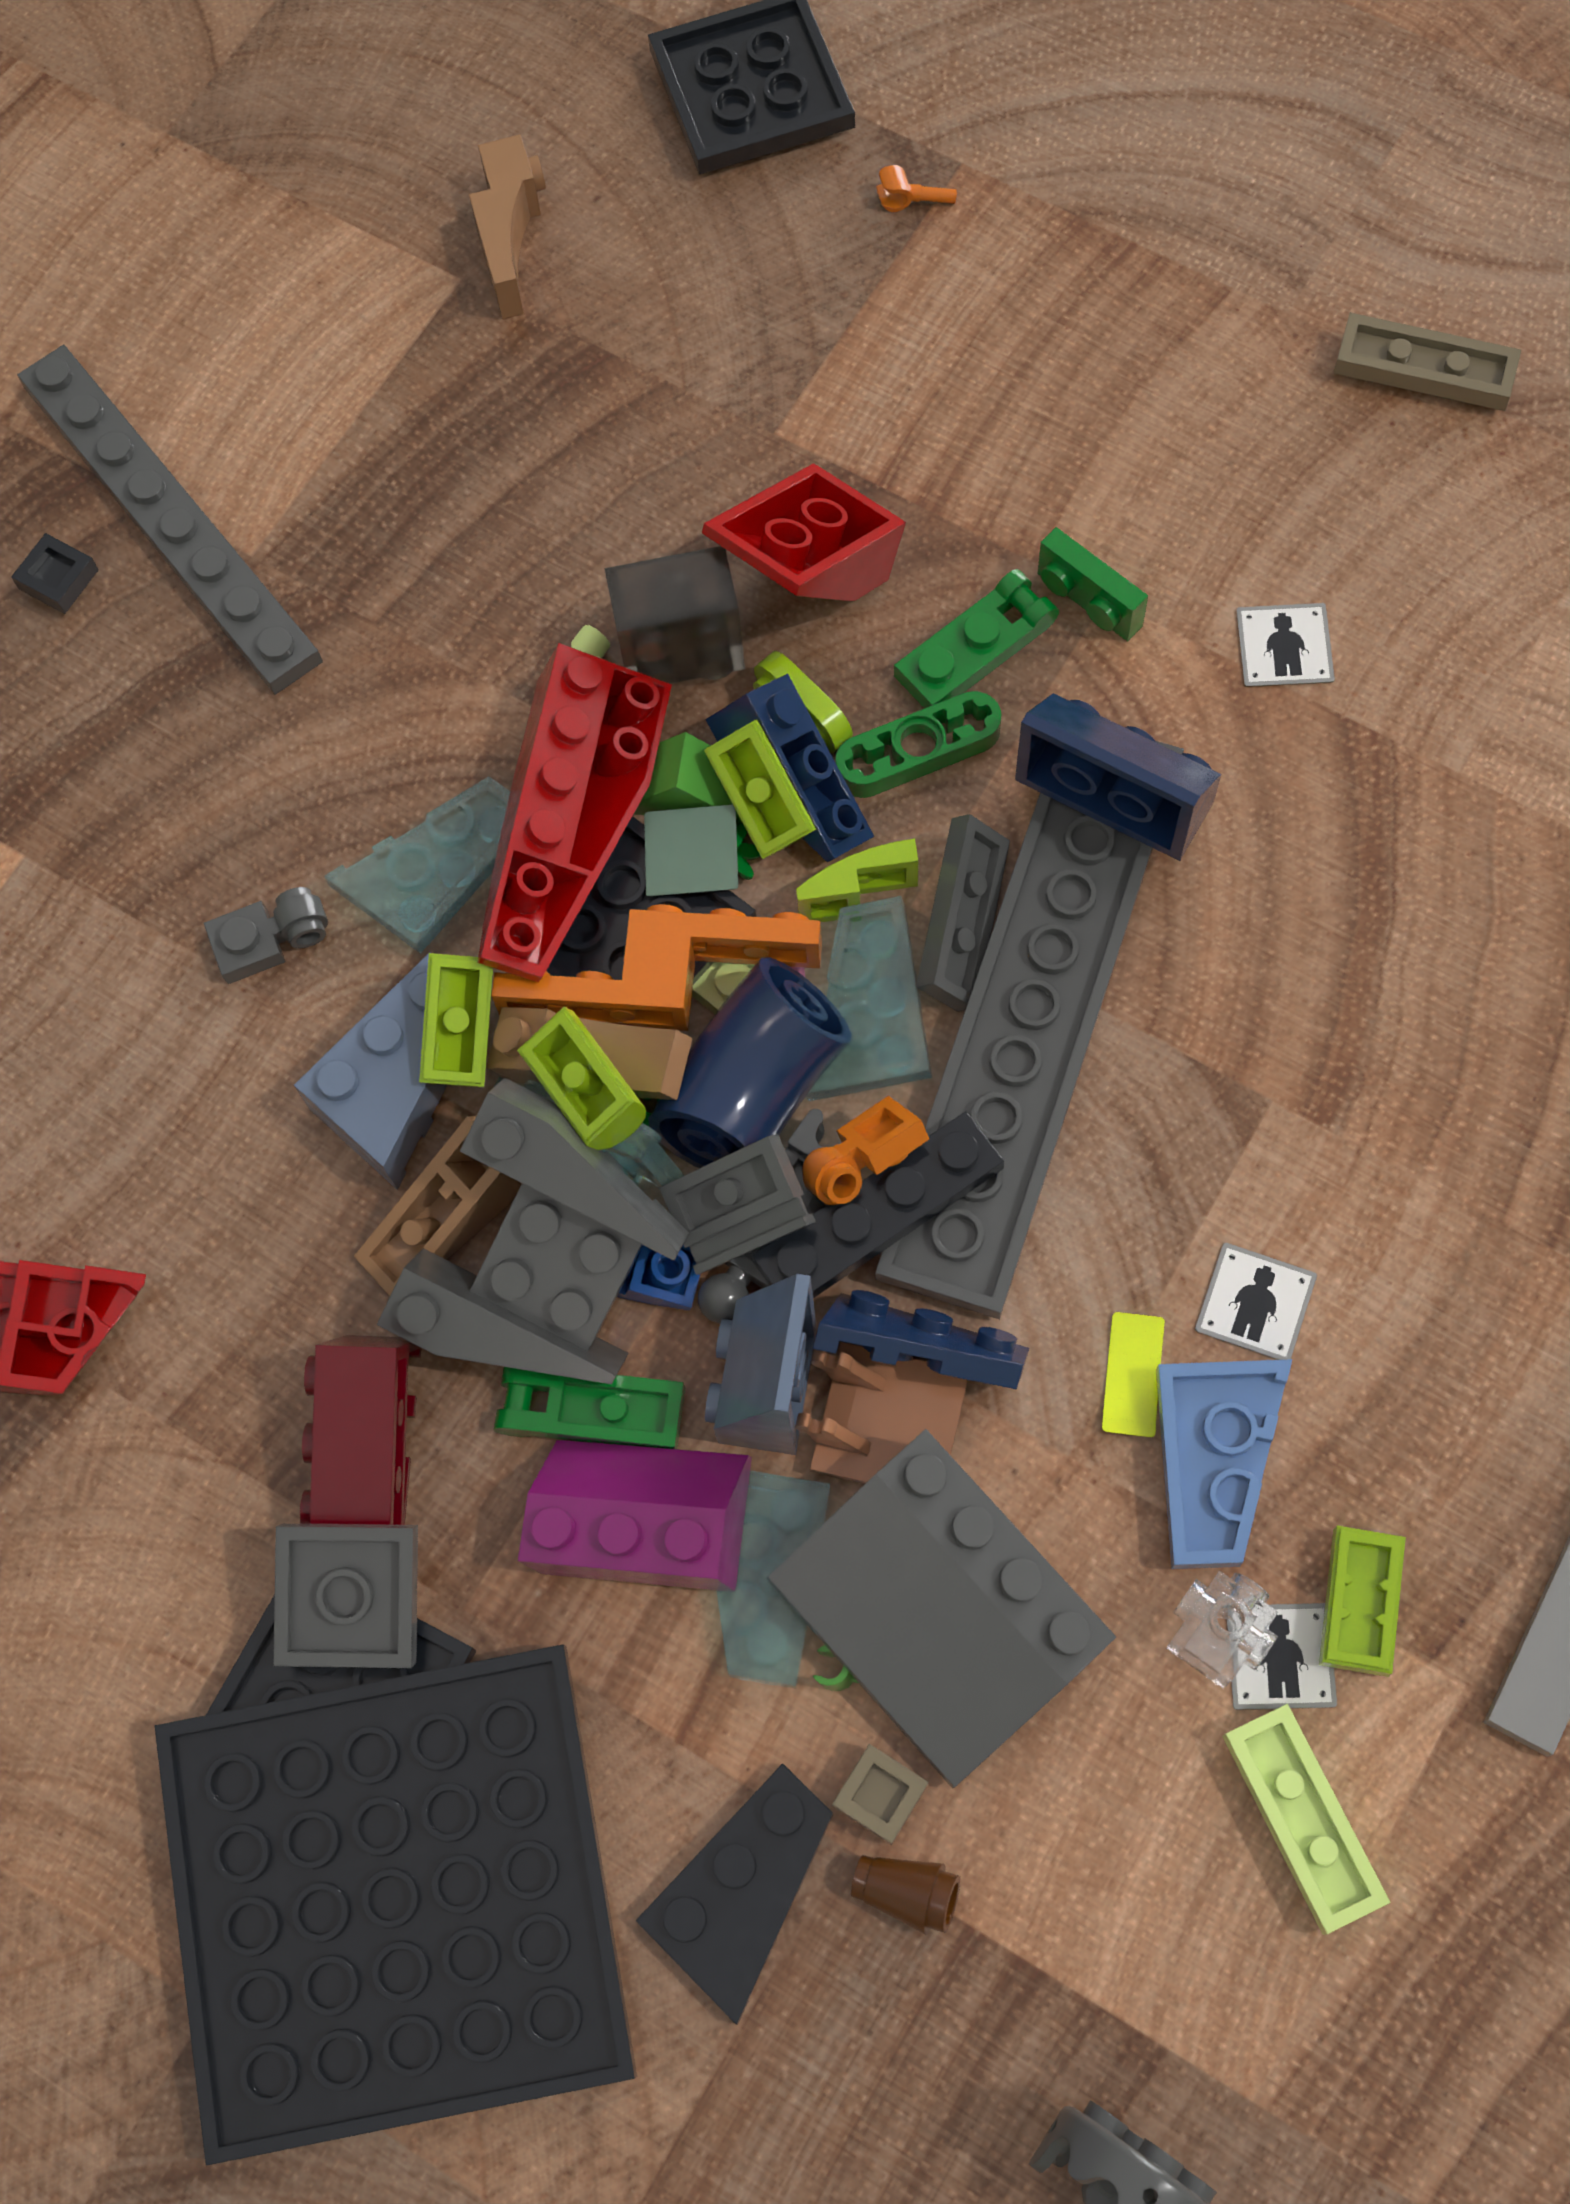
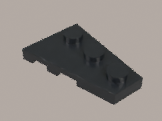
M783 1763L636 1919V1922L736 2025L740 2022L752 1991L771 1954L777 1936L833 1817V1812Z

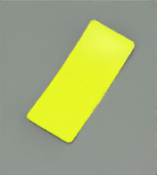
M1115 1312L1113 1314L1105 1386L1103 1431L1143 1437L1155 1436L1158 1404L1156 1369L1158 1364H1161L1165 1320L1162 1317Z

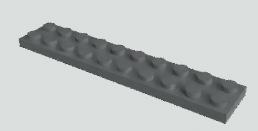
M1155 741L1179 754L1184 752L1183 748ZM1042 793L1039 794L925 1127L929 1136L967 1111L1003 1158L1004 1169L882 1252L875 1272V1280L999 1320L1153 850L1152 847Z

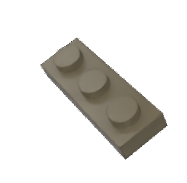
M1350 312L1334 374L1505 411L1511 396L1521 349Z

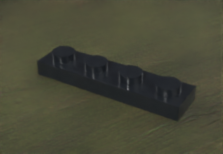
M965 1111L929 1135V1140L910 1152L902 1162L888 1167L878 1175L873 1173L862 1181L860 1192L852 1201L845 1204L825 1205L813 1214L816 1220L815 1223L773 1241L752 1255L753 1263L769 1285L795 1274L811 1276L813 1298H815L1004 1169V1160L967 1111Z

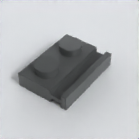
M778 1134L767 1136L659 1188L670 1214L689 1232L684 1247H689L696 1262V1265L693 1266L696 1275L710 1271L816 1222L813 1213L808 1214L801 1198L804 1195Z

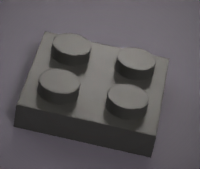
M282 1523L276 1526L274 1666L412 1668L416 1664L418 1525Z

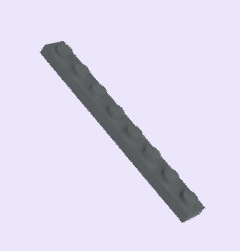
M64 344L17 374L24 389L275 695L323 662L318 649Z

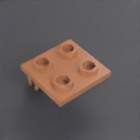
M843 1342L840 1343L837 1356L830 1355L826 1351L814 1349L811 1364L823 1369L832 1379L822 1421L811 1418L809 1413H798L795 1424L797 1430L808 1434L816 1443L810 1472L866 1484L925 1429L951 1455L968 1382L967 1379L939 1374L931 1370L927 1366L926 1361L918 1359L897 1361L896 1365L872 1361L870 1352L863 1347Z

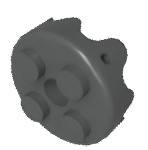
M1091 2100L1083 2113L1071 2106L1062 2108L1029 2162V2165L1039 2173H1043L1052 2163L1061 2168L1068 2163V2173L1070 2176L1083 2184L1081 2190L1085 2204H1210L1217 2193L1201 2179L1186 2170L1176 2159L1146 2138L1144 2140L1129 2130L1124 2123Z

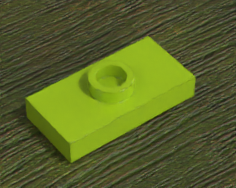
M1336 1526L1333 1529L1319 1665L1385 1677L1392 1675L1406 1537L1343 1526Z

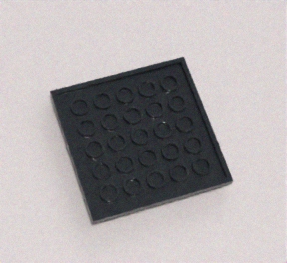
M562 1644L154 1725L206 2166L617 2083L637 2077L567 1646Z

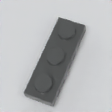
M971 814L951 819L916 988L957 1012L966 1010L991 937L1010 840Z

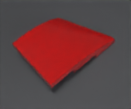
M19 1260L18 1264L0 1261V1392L63 1395L144 1287L146 1274L85 1265V1269L25 1260Z

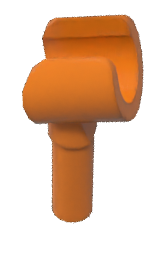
M898 165L886 166L879 172L882 184L877 185L876 190L882 206L889 212L901 211L908 207L911 201L956 203L957 189L909 184L905 170Z

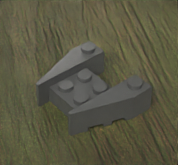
M504 1078L487 1093L460 1149V1152L522 1183L478 1275L423 1248L403 1268L377 1325L438 1356L612 1384L629 1353L597 1336L642 1246L644 1245L674 1261L684 1245L689 1232L656 1199L652 1201L622 1171L624 1167L607 1150L603 1152L602 1150L586 1146L556 1103Z

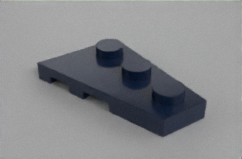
M853 1290L851 1296L841 1293L818 1326L813 1349L836 1353L839 1341L862 1345L865 1350L870 1352L872 1361L896 1365L897 1361H911L914 1356L927 1358V1366L939 1374L1017 1389L1029 1352L1028 1347L1016 1344L1017 1338L1006 1331L991 1327H980L978 1333L953 1326V1319L944 1313L919 1308L915 1309L914 1314L891 1308L889 1307L890 1301L886 1297L864 1290Z

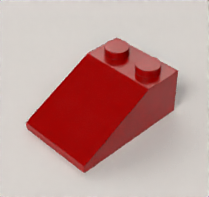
M813 463L705 522L702 534L796 596L856 601L889 580L906 522Z

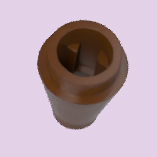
M862 1855L853 1876L851 1897L863 1900L864 1903L925 1935L929 1933L930 1929L946 1933L951 1924L959 1896L960 1876L946 1872L944 1863L881 1857L873 1858Z

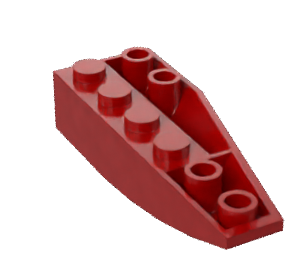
M558 643L537 681L499 839L477 963L538 983L542 979L650 785L672 684Z

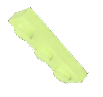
M1289 1705L1281 1706L1224 1734L1222 1737L1322 1935L1329 1934L1391 1903Z

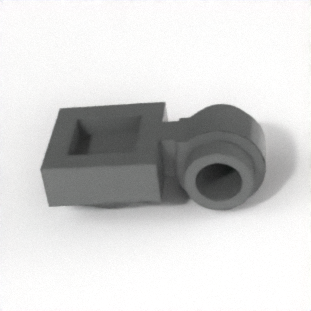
M296 887L281 893L276 898L275 903L277 907L274 909V916L271 918L262 901L204 922L219 970L225 981L231 984L285 963L280 943L288 941L294 948H307L321 942L326 936L325 928L328 925V919L320 898L313 895L311 890L306 887Z

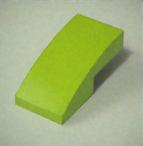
M915 838L869 848L848 856L818 872L796 889L798 913L808 917L809 920H818L820 922L861 917L860 894L918 887V854Z

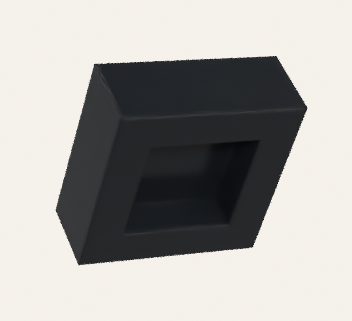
M45 533L11 578L19 590L66 614L99 569L92 557Z

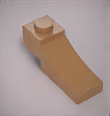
M521 134L478 145L488 190L469 194L478 236L502 319L524 314L518 281L520 249L530 218L541 215L537 191L546 189L538 155L527 157Z
M502 1007L486 1068L519 1083L542 1085L517 1050L556 1013L549 1009ZM579 1018L638 1098L678 1099L692 1037L674 1029L637 1027Z

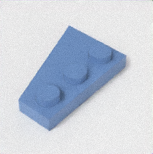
M1293 1359L1158 1364L1156 1377L1171 1569L1240 1567L1243 1563L1262 1487L1261 1482L1270 1445L1273 1441L1279 1417L1278 1412Z

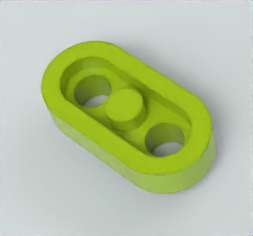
M773 651L754 667V674L757 679L753 683L754 690L786 674L790 676L830 753H834L846 740L853 736L852 728L840 708L784 654Z

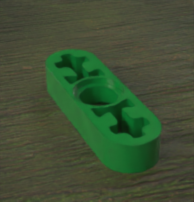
M978 691L962 693L849 738L839 747L836 753V765L854 797L868 798L992 748L1000 736L1002 716L1000 706L994 698L986 693ZM972 714L977 721L984 720V729L975 731L971 724L964 725V716ZM942 723L946 724L947 734L953 732L951 744L946 743V733ZM925 733L933 738L936 746L931 753L917 757L905 752L901 743L910 734ZM886 745L891 746L892 759L896 766H891L889 755L885 757ZM863 758L866 764H873V773L864 776L860 769H853V760Z

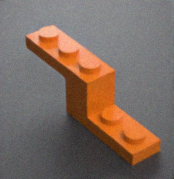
M663 904L652 905L647 910L630 909L622 980H614L610 975L597 971H583L576 974V977L551 976L548 972H545L538 983L514 974L494 972L491 996L499 1016L502 1007L549 1009L557 1013L565 1006L574 1011L578 1018L637 1027L688 1031L695 961L756 965L761 958L771 957L790 967L820 969L822 953L821 922L809 920L808 917L794 912H781L773 915L772 918L746 916L741 911L729 908L715 909L709 914L685 913L675 906Z

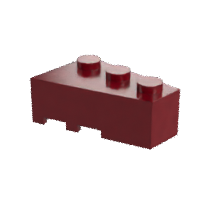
M345 1335L315 1345V1356H308L304 1372L305 1393L307 1396H314L313 1423H306L302 1437L303 1461L312 1464L311 1490H304L302 1494L300 1524L405 1525L411 1458L405 1457L407 1418H415L417 1403L416 1396L407 1395L409 1357L421 1358V1347L401 1337Z

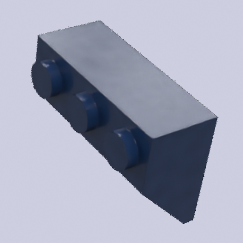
M1053 693L1026 713L1020 728L1016 781L1181 861L1214 803L1221 778L1220 773L1212 770L1209 764L1198 756L1189 753L1179 754L1156 743L1151 735L1140 728L1133 726L1123 727L1100 716L1094 707L1081 700L1069 701Z

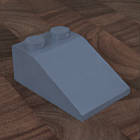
M795 1274L737 1299L733 1320H721L717 1338L716 1358L726 1359L722 1384L710 1383L705 1408V1422L715 1423L714 1432L719 1444L796 1455L800 1431L795 1428L798 1413H803L817 1329L811 1276Z

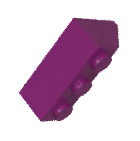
M556 1440L527 1494L518 1562L545 1575L735 1592L752 1457L742 1454Z

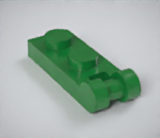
M1012 570L999 581L993 591L894 664V677L925 709L966 692L1045 632L1055 622L1060 611L1048 597L1039 598L1031 590L1032 581L1021 570ZM1015 607L1023 616L1012 624L1003 614Z
M510 1367L503 1368L501 1386L507 1388L504 1409H497L494 1431L514 1437L535 1436L579 1442L677 1449L686 1389L684 1382L617 1375L612 1384ZM532 1392H549L546 1413L530 1411Z

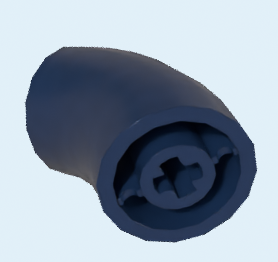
M771 957L761 958L722 1004L689 1050L678 1099L658 1100L648 1118L650 1130L658 1141L674 1155L699 1169L767 1136L775 1134L780 1136L815 1083L851 1042L852 1033L846 1020L835 1005L802 974Z

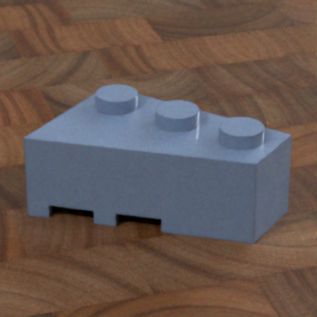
M429 953L294 1084V1087L310 1111L397 1190L406 1175L404 1168L420 1137L425 1138L433 1122L431 1116L447 1085L419 1082Z

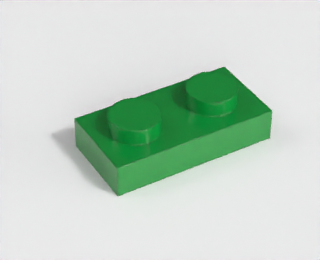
M1057 527L1040 542L1037 574L1041 576L1042 581L1050 591L1061 597H1069L1086 610L1089 618L1099 628L1105 631H1114L1127 642L1143 627L1148 595Z

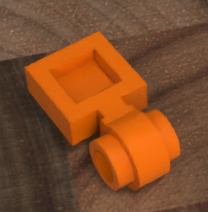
M888 1095L836 1130L842 1142L841 1144L837 1143L833 1147L815 1149L806 1157L802 1167L804 1185L825 1204L838 1205L852 1201L858 1195L862 1186L860 1171L866 1166L878 1175L888 1167L902 1162L910 1152L929 1140L922 1120Z

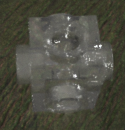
M1219 1570L1208 1587L1196 1579L1173 1613L1184 1620L1166 1649L1224 1689L1232 1682L1243 1664L1255 1671L1278 1638L1277 1635L1267 1629L1278 1611L1266 1604L1270 1597L1269 1594L1253 1580L1240 1573H1234L1229 1578ZM1217 1618L1228 1620L1233 1627V1632L1224 1630L1219 1625Z

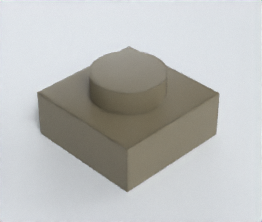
M869 1744L832 1806L892 1845L929 1782Z

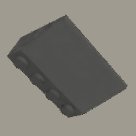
M927 1429L920 1433L879 1470L766 1578L952 1789L1067 1686L1116 1638L1113 1632Z

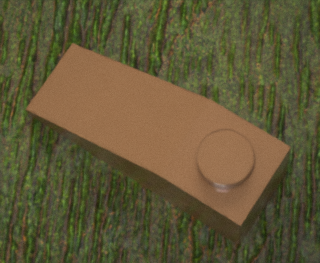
M467 1116L354 1255L356 1260L389 1296L403 1268L423 1248L447 1260L505 1209L519 1191L521 1182L460 1152L476 1116Z

